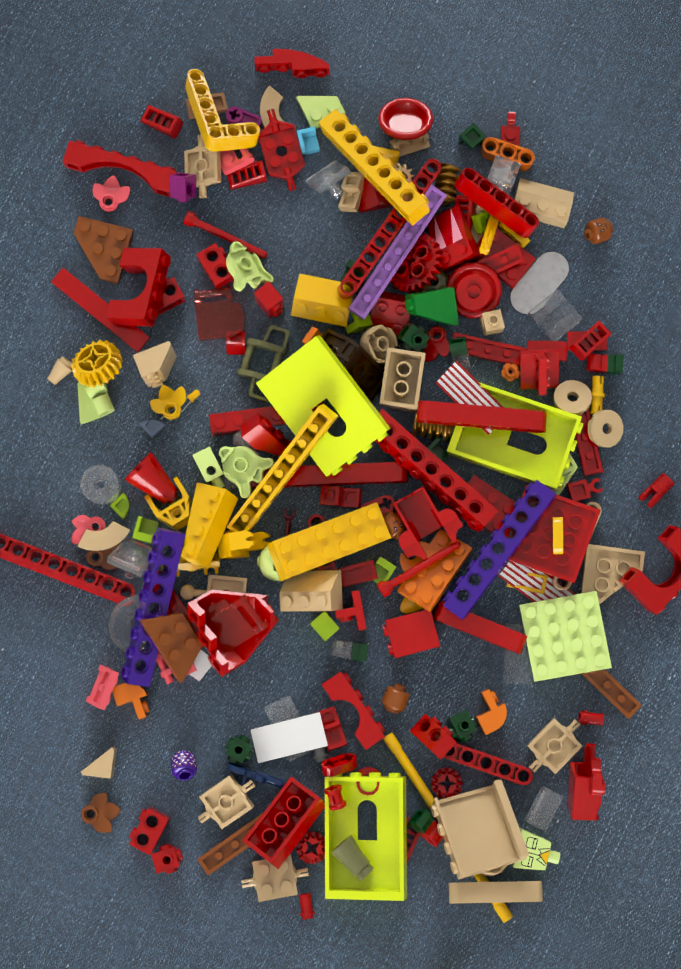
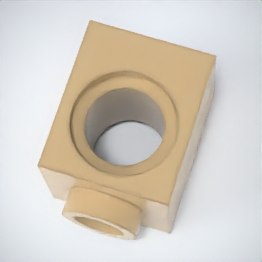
M501 309L481 314L480 322L484 336L503 332L505 326Z

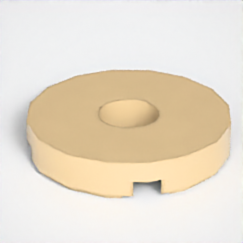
M569 380L559 384L555 389L553 401L556 408L579 416L590 408L592 395L590 389L582 382ZM573 395L578 400L572 402L567 397Z
M599 410L595 412L588 423L590 440L599 447H612L616 445L623 434L622 419L612 410ZM604 424H607L608 426L607 433L603 432Z

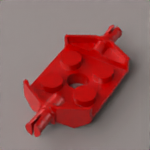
M271 109V112L267 110L270 122L260 132L259 141L268 173L271 177L285 179L289 191H292V187L294 191L297 189L294 176L305 167L295 125L278 121L275 109ZM278 147H285L287 154L279 156L276 150Z

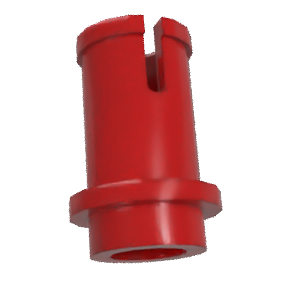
M583 710V712H579L578 722L582 723V725L594 724L603 726L604 714Z
M311 893L300 894L301 913L299 914L302 916V920L314 918L315 911H313Z

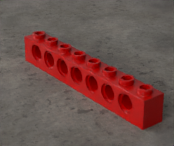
M381 409L379 414L390 427L386 431L390 436H386L380 442L377 439L375 440L381 449L393 456L395 461L399 465L404 466L412 477L419 479L427 490L435 493L443 504H447L452 508L458 517H462L468 523L471 529L477 530L480 533L496 515L498 510L386 411ZM397 444H401L404 449H400ZM411 457H416L419 462L414 461ZM426 469L431 470L433 475L428 474ZM440 482L446 483L447 487H443ZM455 495H459L462 500H458ZM470 507L474 508L477 513L471 512Z

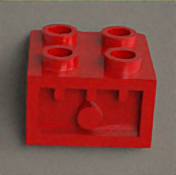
M383 291L372 308L371 321L373 325L369 328L383 325L391 328L397 337L406 323L409 322L410 317L405 308V296Z

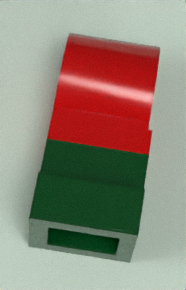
M589 354L587 356L586 371L620 375L623 372L624 354Z
M417 809L407 823L428 843L437 847L444 838L439 835L437 823L431 817L432 815L428 810Z

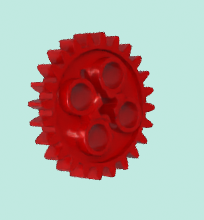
M427 234L420 235L390 280L394 287L402 292L406 291L411 294L412 290L417 293L419 288L425 291L426 284L431 287L430 281H437L435 274H441L438 268L444 265L439 261L443 260L444 257L440 255L443 250L439 248L440 244L434 238Z

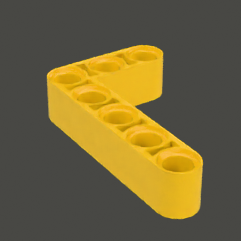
M198 69L189 70L185 90L205 147L214 152L255 147L258 142L260 127L253 122L222 125L203 72Z

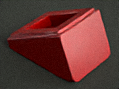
M227 331L226 352L228 355L245 354L246 331Z

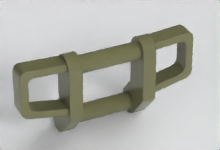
M270 325L263 340L247 339L246 352L237 375L251 378L248 391L250 398L262 402L269 401L266 397L253 393L255 380L260 381L266 376L248 370L254 348H262L275 353L271 372L280 365L282 356L286 353V344L290 334L289 330ZM271 330L284 334L282 346L266 342Z

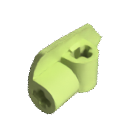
M77 383L81 424L94 421L115 411L107 393L108 387L106 383H103L101 387L97 384L95 388Z

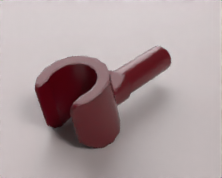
M287 509L284 510V518L286 520L285 536L290 534L291 521L295 518L294 509L292 516H287Z

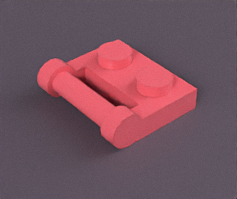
M248 148L240 149L243 157L239 160L234 150L221 151V168L225 176L254 162V157L249 153Z
M100 664L98 668L99 674L90 696L86 698V702L105 710L110 702L112 690L118 682L119 673Z

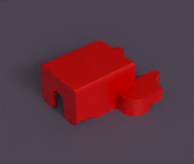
M425 486L393 503L407 528V531L399 537V545L407 558L419 556L423 560L427 559L428 556L419 540L441 527H444L453 543L458 541L456 533L463 527L461 520L456 512L450 508L439 512Z
M586 743V746L583 747L582 762H570L567 806L572 820L596 821L599 819L597 812L601 806L602 795L605 794L606 784L602 777L601 759L595 758V744Z

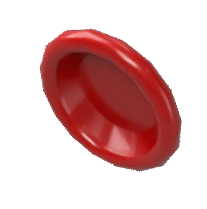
M398 98L386 103L378 115L379 126L385 134L399 140H414L424 136L431 129L434 121L429 107L423 102L411 98Z
M477 262L467 263L455 269L448 278L446 287H454L457 313L470 319L480 318L482 313L493 311L498 306L502 295L501 281L496 272L487 265Z

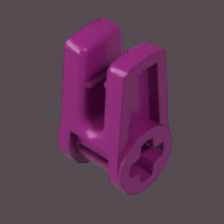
M236 106L230 107L227 110V124L253 122L261 129L260 116Z

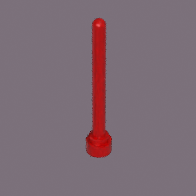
M188 211L184 218L183 224L188 227L197 226L230 243L240 242L247 248V251L255 253L261 258H266L268 255L266 251L199 220V217L194 212Z
M456 541L390 581L379 582L376 585L384 598L391 594L394 587L460 548V543Z

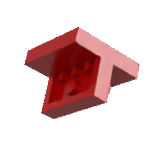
M558 349L520 351V389H536L538 395H547V388L559 386Z
M359 590L351 591L353 607L336 610V620L340 619L341 622L352 621V617L355 616L358 631L366 630Z

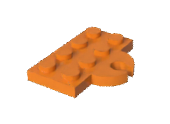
M442 529L437 532L430 544L419 541L428 557L453 543L447 532ZM457 539L460 543V548L405 580L398 588V593L431 612L473 551V548ZM401 553L400 565L403 572L423 561L419 556L409 560L405 554Z

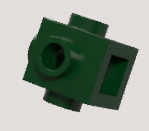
M406 323L396 338L403 343L402 347L405 350L420 352L427 347V341L430 337L425 334L427 331L420 325L415 326L414 324Z
M466 709L445 721L448 729L453 733L451 737L456 742L462 740L464 743L472 739V734L477 731L476 722L472 716H469Z
M242 734L240 737L236 735L234 739L230 737L225 746L228 749L225 754L229 755L227 759L235 764L243 763L245 760L249 761L254 753L252 750L253 744L250 743L251 739ZM237 746L242 747V753H236L235 748Z

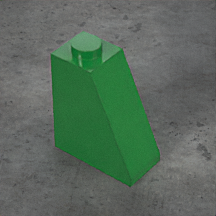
M442 287L405 295V308L408 314L445 325H459L454 287Z

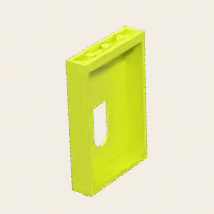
M320 335L315 336L256 383L295 436L314 413L312 409L326 398L344 420L346 431L342 436H332L327 430L310 453V456L326 477L331 473L335 476L343 470L341 466L345 462L348 465L358 458L356 456L357 453L361 450L363 453L367 452L373 447L371 444L377 439L380 442L388 436L386 431L390 429L389 425Z
M480 383V387L485 388L504 408L546 412V432L531 434L542 437L547 443V448L542 454L536 455L507 445L512 431L494 429L488 435L482 428L455 426L447 453L450 456L529 483L532 482L534 484L538 480L556 492L557 487H562L565 477L561 476L564 469L568 470L571 461L568 458L569 452H574L577 444V441L574 440L576 433H581L584 424L580 422L582 417Z
M350 772V776H342V774L333 777L326 776L325 789L332 785H341L343 800L346 801L347 805L339 810H330L329 798L325 794V899L406 900V776H401V773H389V776H381L379 772H371L369 776H362L361 772ZM360 781V787L363 791L372 792L375 790L377 782H380L378 791L373 795L362 794L358 790L356 783ZM364 800L372 801L377 808V840H358V806ZM350 835L353 836L355 842L374 868L361 881L356 876H353L331 854Z

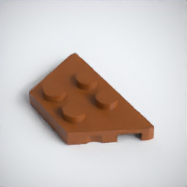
M182 613L139 620L177 681L182 683L202 648L197 635Z

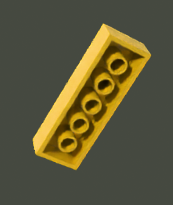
M376 502L267 544L280 581L384 542L391 539L379 505Z

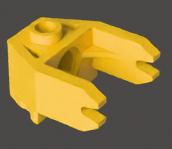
M175 477L173 480L182 494V499L161 511L156 507L149 495L144 497L157 519L178 531L188 525L192 500L178 477Z
M247 530L238 532L224 531L218 545L219 559L250 557L249 551L264 549L267 544L271 543L265 542V539L271 536L266 532L252 533Z

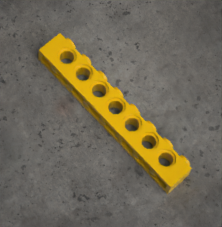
M335 109L318 122L322 133L412 226L430 212L427 197L424 194L420 195L412 182L408 183L400 170L396 171L394 169L393 163L388 158L385 159L378 147L374 148L367 136L363 137L360 134L361 132L355 124L351 125L349 123L350 121L344 113L340 114Z
M325 404L317 407L228 524V529L232 532L251 531L337 419L338 415Z

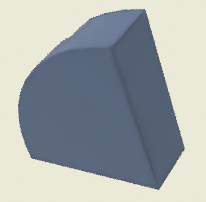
M146 420L139 424L152 439L166 427V424L159 420Z

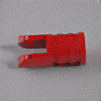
M662 473L638 499L644 501L651 493L655 494L647 504L651 509L675 484L666 474Z

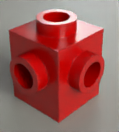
M170 843L159 846V850L151 854L157 874L166 871V874L178 871L177 867H180L182 864L183 854L181 849H177L176 845L171 846ZM166 856L170 857L171 861H168Z

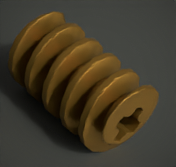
M440 163L441 171L436 177L435 187L447 195L441 206H448L450 202H455L456 200L451 195L457 194V191L453 188H456L454 181L459 176L455 174L461 173V169L448 163Z
M416 412L413 435L416 436L418 431H420L421 437H424L427 432L429 439L432 438L433 434H435L436 438H440L442 435L443 440L446 442L448 437H451L453 426L417 422Z

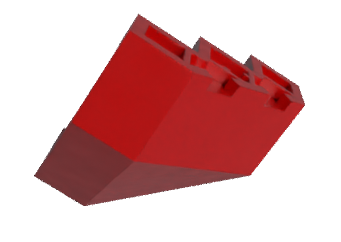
M211 589L187 603L190 622H195L199 630L196 632L202 647H206L210 653L207 657L210 664L222 677L244 664L279 621L274 615L272 606L268 604V595Z

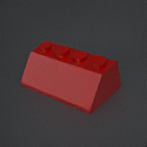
M290 777L242 841L279 869L323 811L325 802L293 777Z

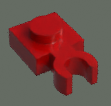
M586 479L567 484L570 499L577 502L591 498L590 492L595 494L602 492L603 488L595 489L594 483L599 482L600 479H593L589 484H587Z

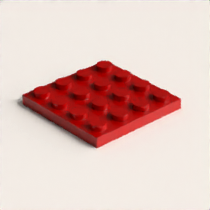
M526 492L523 493L521 499H523L524 496L527 494ZM556 495L510 557L509 561L575 584L601 510ZM536 498L528 500V505L531 507H536L539 504ZM522 513L518 514L516 520L523 523L527 520V516ZM553 517H563V554H553ZM510 529L507 538H513L516 532Z

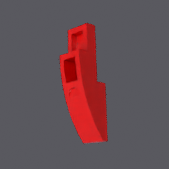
M273 49V56L254 57L255 70L261 73H268L274 70L279 72L292 70L293 77L306 78L307 76L321 78L329 75V64L296 50Z

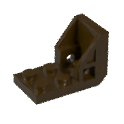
M327 328L322 335L323 340L370 402H372L382 388L384 369L358 343Z

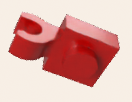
M508 112L507 126H501L500 140L519 146L520 126H515L516 112Z

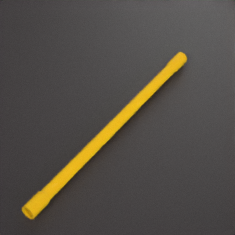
M391 732L383 738L384 742L395 755L431 810L434 800L433 795L406 756L395 735ZM483 874L474 875L478 882H489ZM492 903L503 923L513 917L505 903Z

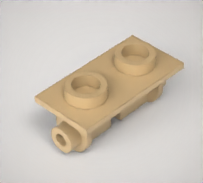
M428 133L414 140L394 139L389 141L392 150L400 151L399 157L430 147Z

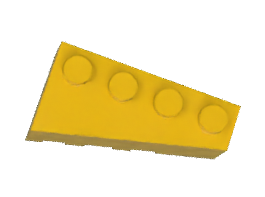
M197 482L181 557L193 565L209 568L239 498L227 489Z

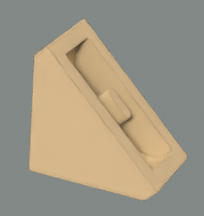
M115 746L110 748L82 770L81 774L112 778L114 776L117 748Z

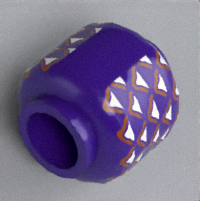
M180 750L172 756L170 760L171 769L175 778L186 781L196 774V757L192 752Z

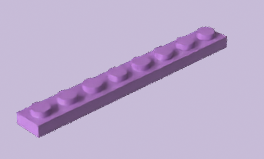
M432 184L424 194L429 201L428 207L430 212L413 226L406 221L348 308L349 311L362 320L366 318L447 195Z

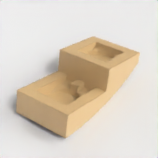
M346 172L341 185L343 194L338 206L340 211L358 212L364 185V176L361 172Z

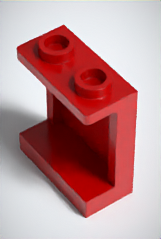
M427 610L385 620V625H382L385 637L389 636L390 644H387L390 656L394 655V659L440 647L432 613Z

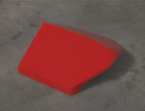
M364 177L359 212L363 213L392 207L390 202Z

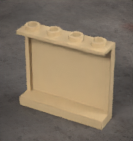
M502 779L495 780L490 786L438 800L437 797L434 798L431 812L433 817H437L439 823L437 824L439 835L444 837V850L447 855H450L452 861L450 862L452 873L457 875L458 880L520 862L528 857L529 853Z

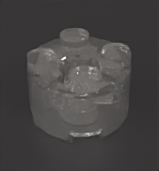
M496 155L487 180L507 195H510L521 163Z
M94 465L83 473L80 487L83 495L88 500L97 505H107L113 503L121 494L122 482L112 468L104 465ZM100 481L105 483L104 488L102 489L97 488V486H100L98 484Z

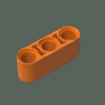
M488 137L482 143L481 155L487 160L520 171H528L532 167L535 156L529 149L494 137ZM492 146L494 150L488 151L485 147ZM503 152H510L512 156L506 157ZM521 158H527L529 163L522 162Z

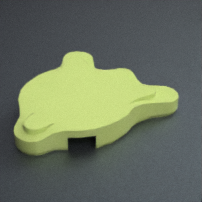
M236 241L230 245V252L226 259L228 271L234 278V289L242 291L246 283H249L254 289L260 283L265 284L268 281L272 283L274 278L263 268L259 257L255 253L250 254L245 251L247 248Z
M224 446L219 450L223 474L229 481L237 485L240 496L245 499L249 498L252 494L251 482L260 483L263 480L264 471L272 468L274 465L273 459L262 458L249 447Z

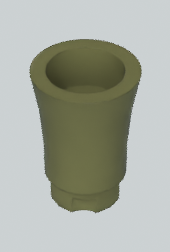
M352 835L347 837L331 852L359 881L363 880L374 869Z

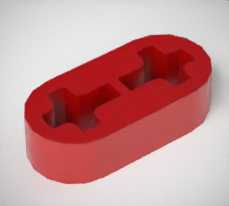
M384 495L366 502L362 507L376 502L378 505H381L383 500L386 499L391 501L392 504H390L389 509L386 507L380 508L382 515L394 509L393 503H395V500L389 495Z
M345 753L324 760L321 764L322 774L327 777H333L356 769V755Z

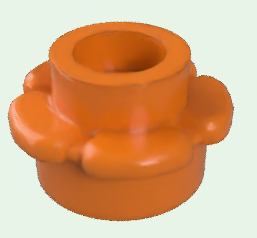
M514 363L505 364L501 371L502 377L507 381H514L520 375L519 367Z

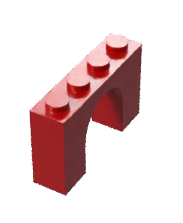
M123 248L119 266L128 273L147 274V283L143 292L132 300H110L106 318L115 325L154 327L158 316L159 304L162 300L164 284L166 283L168 267L171 263V256L162 248Z
M669 525L657 538L672 554L674 559V569L669 579L655 585L639 569L631 567L619 580L648 612L655 615L661 613L665 609L666 604L675 598L681 589V529L673 525Z

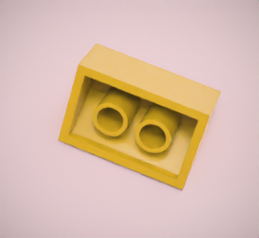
M299 274L291 316L347 327L350 316L348 308L352 304L353 296L349 299H342L338 295L337 288L341 283L340 281ZM343 285L344 291L350 293V286Z

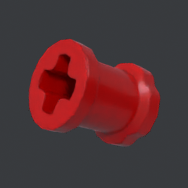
M339 784L329 786L324 790L329 798V808L333 811L342 809L347 805L341 793L342 786Z

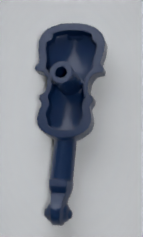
M229 762L226 768L242 775L239 783L241 786L246 784L249 778L262 783L266 782L280 789L286 784L283 780L260 771H253L235 763Z

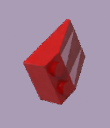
M460 204L433 217L428 223L430 237L434 238L440 244L439 248L443 250L440 255L444 259L439 261L444 265L440 267L441 271L450 272L481 256Z

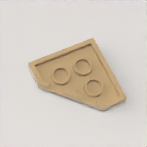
M589 544L585 553L581 593L597 591L598 601L601 604L610 595L623 587L619 580L631 567L639 569L641 572L643 571L645 552Z

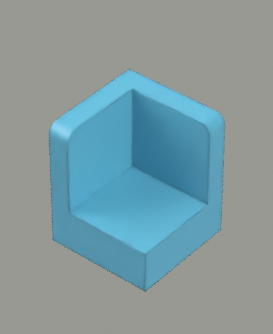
M315 127L297 130V138L302 156L320 152Z

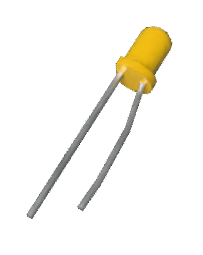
M194 390L191 394L187 395L186 399L189 398L190 402L185 406V408L181 412H183L191 402L193 403V400L200 396L199 390Z

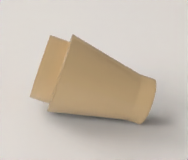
M64 356L57 359L47 379L57 385L59 381L72 372L71 365L73 363Z

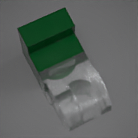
M466 337L449 340L452 361L455 362L457 360L469 373L472 372Z
M333 640L331 656L366 662L368 645Z

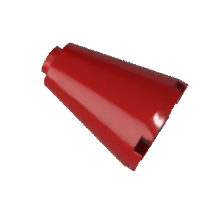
M151 452L125 477L128 483L163 504L167 502L171 504L177 498L175 493L178 490L155 455Z

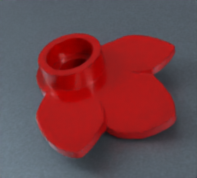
M439 326L433 327L429 332L425 333L430 337L427 341V347L423 350V353H426V362L435 360L439 354L447 357L450 352L445 329ZM441 334V337L435 339V335Z

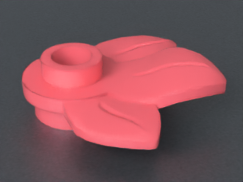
M112 175L106 180L104 185L94 183L92 192L94 197L99 200L100 207L106 212H111L118 207V204L128 199L130 187H120L118 180ZM107 201H112L111 205H106Z
M79 515L75 517L72 523L77 529L72 534L71 541L74 544H79L86 529L92 531L105 529V521L98 516L90 518L86 515ZM93 523H97L99 525L98 530H95L93 528Z

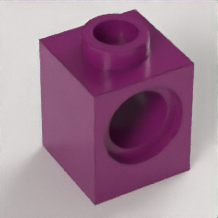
M180 172L170 175V198L178 199V202H189V199L196 197V174Z

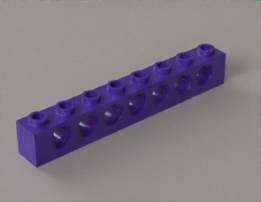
M538 480L534 484L531 482L524 491L527 494L523 499L519 498L513 506L515 510L511 515L508 513L501 522L503 526L500 530L496 529L490 536L491 542L488 546L484 544L478 552L480 556L476 562L472 560L468 565V573L465 577H459L455 583L456 589L453 593L449 591L443 599L445 602L443 606L461 620L466 618L556 497L554 491ZM536 498L539 504L536 507H531L528 505V500ZM518 514H525L527 520L523 523L516 520ZM513 529L516 534L513 538H507L504 535L505 531ZM495 545H502L504 551L501 554L494 553L493 547ZM485 560L492 562V567L488 570H484L481 567L482 562ZM472 576L480 577L481 581L478 585L470 584L469 581ZM466 591L469 594L466 601L458 599L460 592Z
M157 527L156 532L153 534V547L148 555V569L144 572V586L139 593L140 603L134 615V628L130 632L131 642L130 646L126 649L127 659L125 666L121 670L122 680L127 684L150 687L158 650L139 620L167 616L185 539V534L179 531ZM168 546L167 552L162 554V549ZM163 565L162 572L158 573V567ZM159 584V589L153 592L154 586ZM155 603L154 608L149 611V606ZM146 641V645L140 649V644ZM141 660V665L135 668L136 663Z

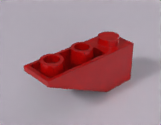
M259 413L241 425L242 438L254 449L281 456L291 443V440L288 441L279 429L276 430L266 417L263 418Z

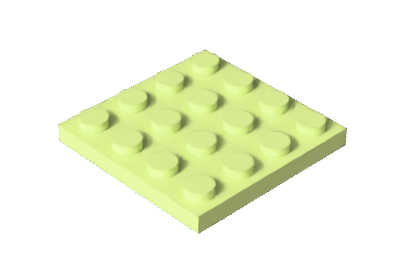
M597 591L520 605L525 635L528 636L526 641L534 682L612 668Z

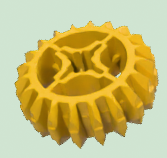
M99 340L97 343L92 341L90 345L86 344V347L80 348V352L75 353V358L72 359L73 364L71 367L73 375L79 383L84 384L86 387L92 386L95 388L97 384L101 387L103 383L106 382L108 384V380L114 379V375L119 374V369L122 368L123 360L121 352L113 343L107 340L104 342Z

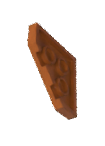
M78 216L74 235L100 280L119 284L123 268L119 266L123 248L130 247L134 233L133 229Z

